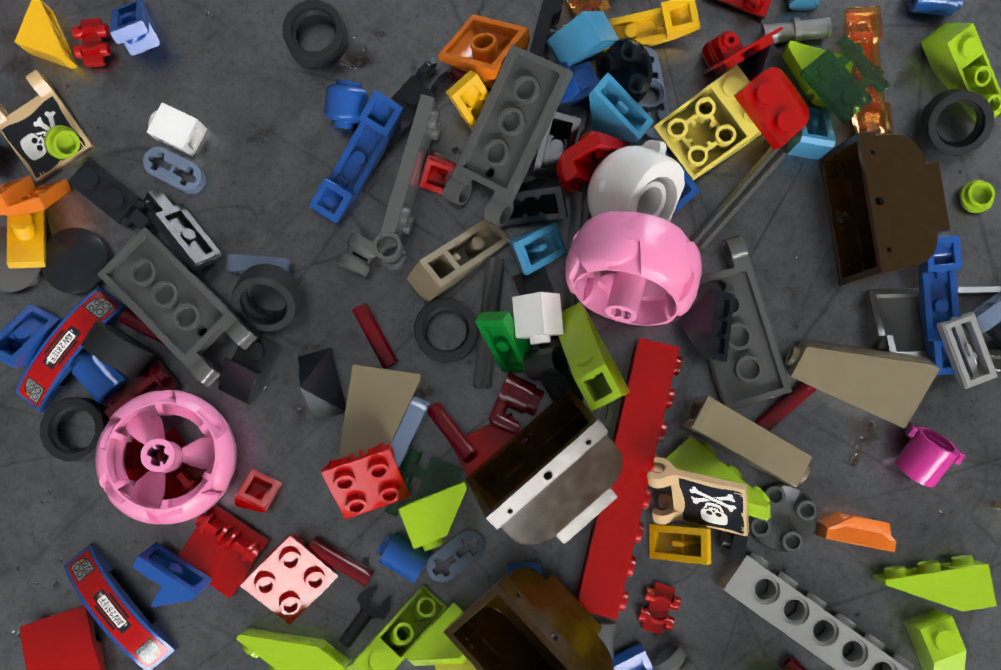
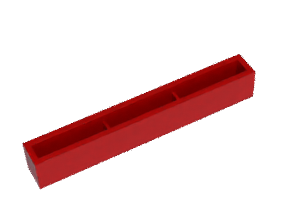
M640 337L634 342L625 381L630 393L621 398L612 441L620 450L623 459L621 473L617 481L611 486V489L618 498L592 521L575 594L577 601L591 614L617 620L619 611H624L627 605L628 591L624 590L627 576L632 577L635 570L636 557L632 556L635 542L640 543L642 539L644 523L640 522L642 509H648L652 495V489L647 488V474L649 471L656 473L653 461L659 457L655 455L657 444L664 441L667 430V422H663L666 408H671L675 395V389L670 387L673 375H679L682 365V356H678L680 347Z

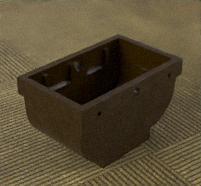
M875 131L858 132L830 150L820 159L840 286L858 284L870 279L886 276L920 265L931 258L937 247L938 234L950 230L939 162L926 163L921 149L906 136L900 134L876 135ZM838 216L842 218V223L838 221Z
M570 388L466 478L485 518L497 530L501 527L513 540L520 544L538 545L549 541L554 536H557L565 544L618 498L611 489V486L617 481L622 470L623 459L621 452L606 435L609 431ZM527 438V442L522 444L521 441Z
M518 567L508 576L505 575L444 630V634L477 670H613L611 655L604 642L598 636L602 626L553 574L545 579L538 572L527 567Z

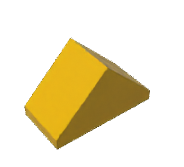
M31 0L14 42L30 55L70 69L78 67L53 10L43 0Z
M693 523L649 524V558L710 565L711 528Z

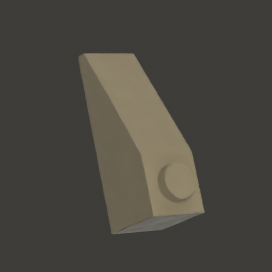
M484 219L419 260L406 279L427 304L453 288L484 264L488 257H493L509 244V237L501 227Z

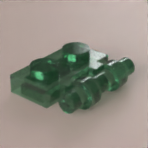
M846 34L835 43L844 53L842 56L837 58L828 49L800 73L801 77L843 124L874 100L865 90L867 87L872 85L881 94L891 86L884 78L883 74L885 72L879 65L875 67L862 53L865 49L858 42L854 44ZM851 62L864 77L857 81L845 66Z
M410 448L399 470H401L400 473L407 489L413 476L422 479L415 497L411 496L387 505L384 512L397 516L401 505H406L457 484L463 468L432 456L426 469L418 465L422 452Z

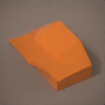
M837 511L817 521L815 532L817 536L895 552L897 542L892 537L890 524L887 522Z

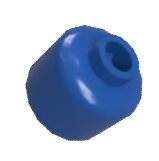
M336 79V84H331L327 87L324 115L328 119L334 120L333 127L353 130L354 123L360 124L361 121L358 118L369 100V94L365 89H362V83Z

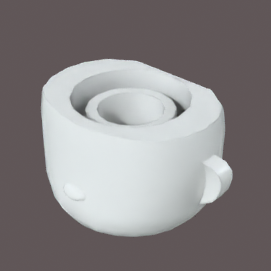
M648 140L642 146H626L612 152L599 163L591 176L587 190L588 207L592 218L605 212L622 211L654 215L670 222L685 186L684 170L680 164L673 158L665 155L667 150L666 143L658 140Z

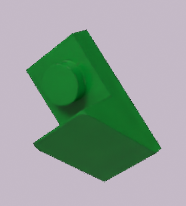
M509 311L481 312L476 318L475 323L501 371L525 372L523 364L525 354L533 350V345H530V339L516 338L514 320Z

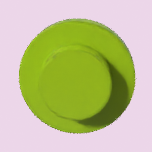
M56 125L47 131L44 145L47 152L53 157L68 159L78 152L80 140L72 128Z
M983 180L969 181L963 185L959 193L961 205L971 213H981L988 210L995 199L993 186Z

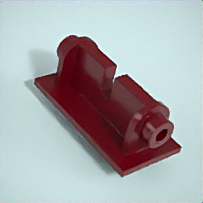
M158 360L147 368L140 377L133 379L106 400L105 403L108 408L104 411L110 418L123 404L139 395L157 390H176L179 385L161 361Z

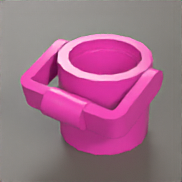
M910 422L904 433L911 439L897 457L895 463L903 473L914 481L927 487H935L952 463L957 465L962 463L965 454L941 434Z

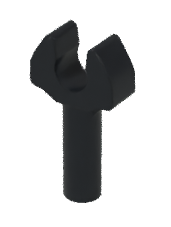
M377 585L364 589L357 597V601L360 603V612L339 638V641L344 646L350 648L371 619L379 618L383 620L389 613L391 596H388L379 607H374L370 603V597L375 593Z

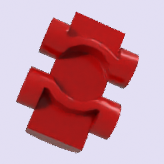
M101 18L80 20L81 26L72 27L74 39H82V45L73 46L75 57L77 59L83 58V64L86 67L105 66V56L111 55V47L104 40V37L110 36L108 24L103 23Z
M655 581L653 588H646L643 600L648 601L647 608L640 607L637 620L642 621V629L662 635L663 629L672 630L675 618L668 616L670 609L677 611L681 602V598L674 595L675 587Z

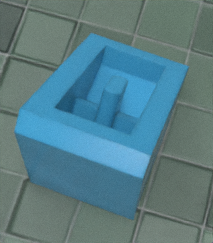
M582 11L547 39L546 44L558 64L567 61L569 67H572L612 46L620 39L603 11Z
M609 73L605 74L589 93L593 131L636 143L654 122Z
M808 106V122L788 141L786 155L820 160L834 148L836 139L828 110Z
M556 221L508 239L518 269L524 275L533 273L567 253Z

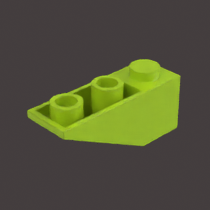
M944 23L920 42L932 70L949 90L963 89L978 93L989 102L994 112V118L1001 113V89L974 23ZM959 102L976 122L974 108L967 103Z
M578 302L562 312L564 335H558L574 380L591 412L630 393L583 303Z
M690 436L666 458L678 470L746 484L748 515L766 521L771 518L769 497L759 487L754 486L751 488L744 482L742 474L735 466L730 463L725 465L717 458L715 450L704 441L699 443L694 437Z
M972 555L951 557V563L940 564L936 560L922 561L917 563L918 568L907 570L905 566H890L884 568V573L873 575V580L962 612L997 606L989 564L974 560Z
M424 584L421 585L346 667V670H395L406 658L404 655L448 607Z
M246 628L236 638L242 643L241 648L248 655L263 659L269 664L270 670H345L351 661L324 639L255 628Z

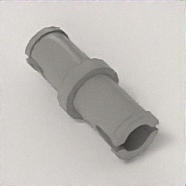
M800 17L791 18L790 22L764 23L761 25L760 36L763 37L782 26L783 30L772 35L774 43L789 42L790 40L801 43L802 40L829 39L832 34V22L830 17L801 20Z

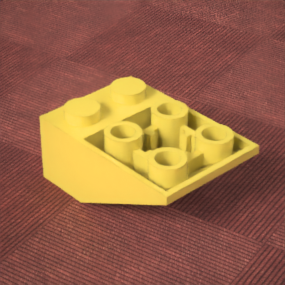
M735 65L654 126V129L693 181L761 135V132L734 97L749 82L738 65Z

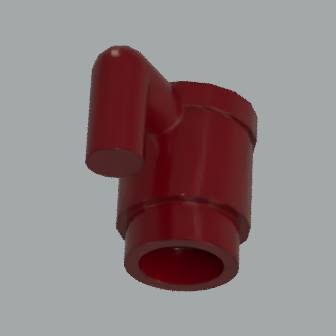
M508 372L489 415L490 424L515 435L520 422L505 416L507 408L521 414L525 412L534 416L545 391L536 388V384Z

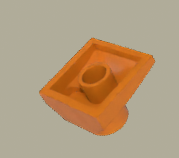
M472 14L438 54V58L440 61L463 71L469 72L472 70L478 74L486 88L492 89L511 45L527 51L530 41L529 29Z

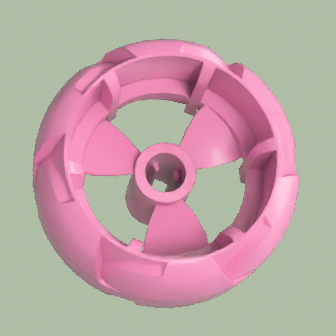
M610 211L589 219L573 237L565 262L567 286L570 292L575 294L585 307L608 319L632 325H663L673 321L677 315L682 316L696 299L702 275L700 251L693 241H689L681 228L660 217L637 212Z
M157 390L144 393L129 400L114 412L99 436L95 451V469L100 486L104 489L109 501L118 510L144 523L175 524L203 514L213 507L224 495L236 468V442L228 422L210 403L184 391ZM177 415L194 422L206 437L199 438L181 448L177 443L165 440L164 426L160 416ZM133 438L144 444L141 450V461L150 470L136 483L134 480H129L124 466L125 447L127 442H132ZM165 447L164 453L169 455L167 462L160 461L159 464L157 454ZM182 463L200 469H207V472L205 471L202 476V481L192 491L178 498L163 499L165 495L166 473L177 470Z

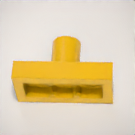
M470 70L445 93L472 131L489 92L478 74Z
M46 210L7 216L6 263L9 269L46 267Z

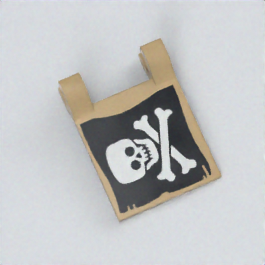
M36 69L25 77L38 93V96L11 114H8L6 109L0 104V132L35 181L40 183L94 147V145L59 98L46 75H41ZM56 125L72 128L80 140L78 152L68 159H58L50 155L44 145L45 135L50 128Z
M657 457L654 459V471L661 473L649 471L647 474L648 485L653 488H664L671 485L672 497L666 494L659 495V507L666 510L653 509L652 515L655 523L664 525L675 521H684L748 536L749 515L746 484L678 470L665 458Z

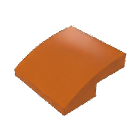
M30 175L0 185V215H23L46 210L72 189L66 178L36 187Z

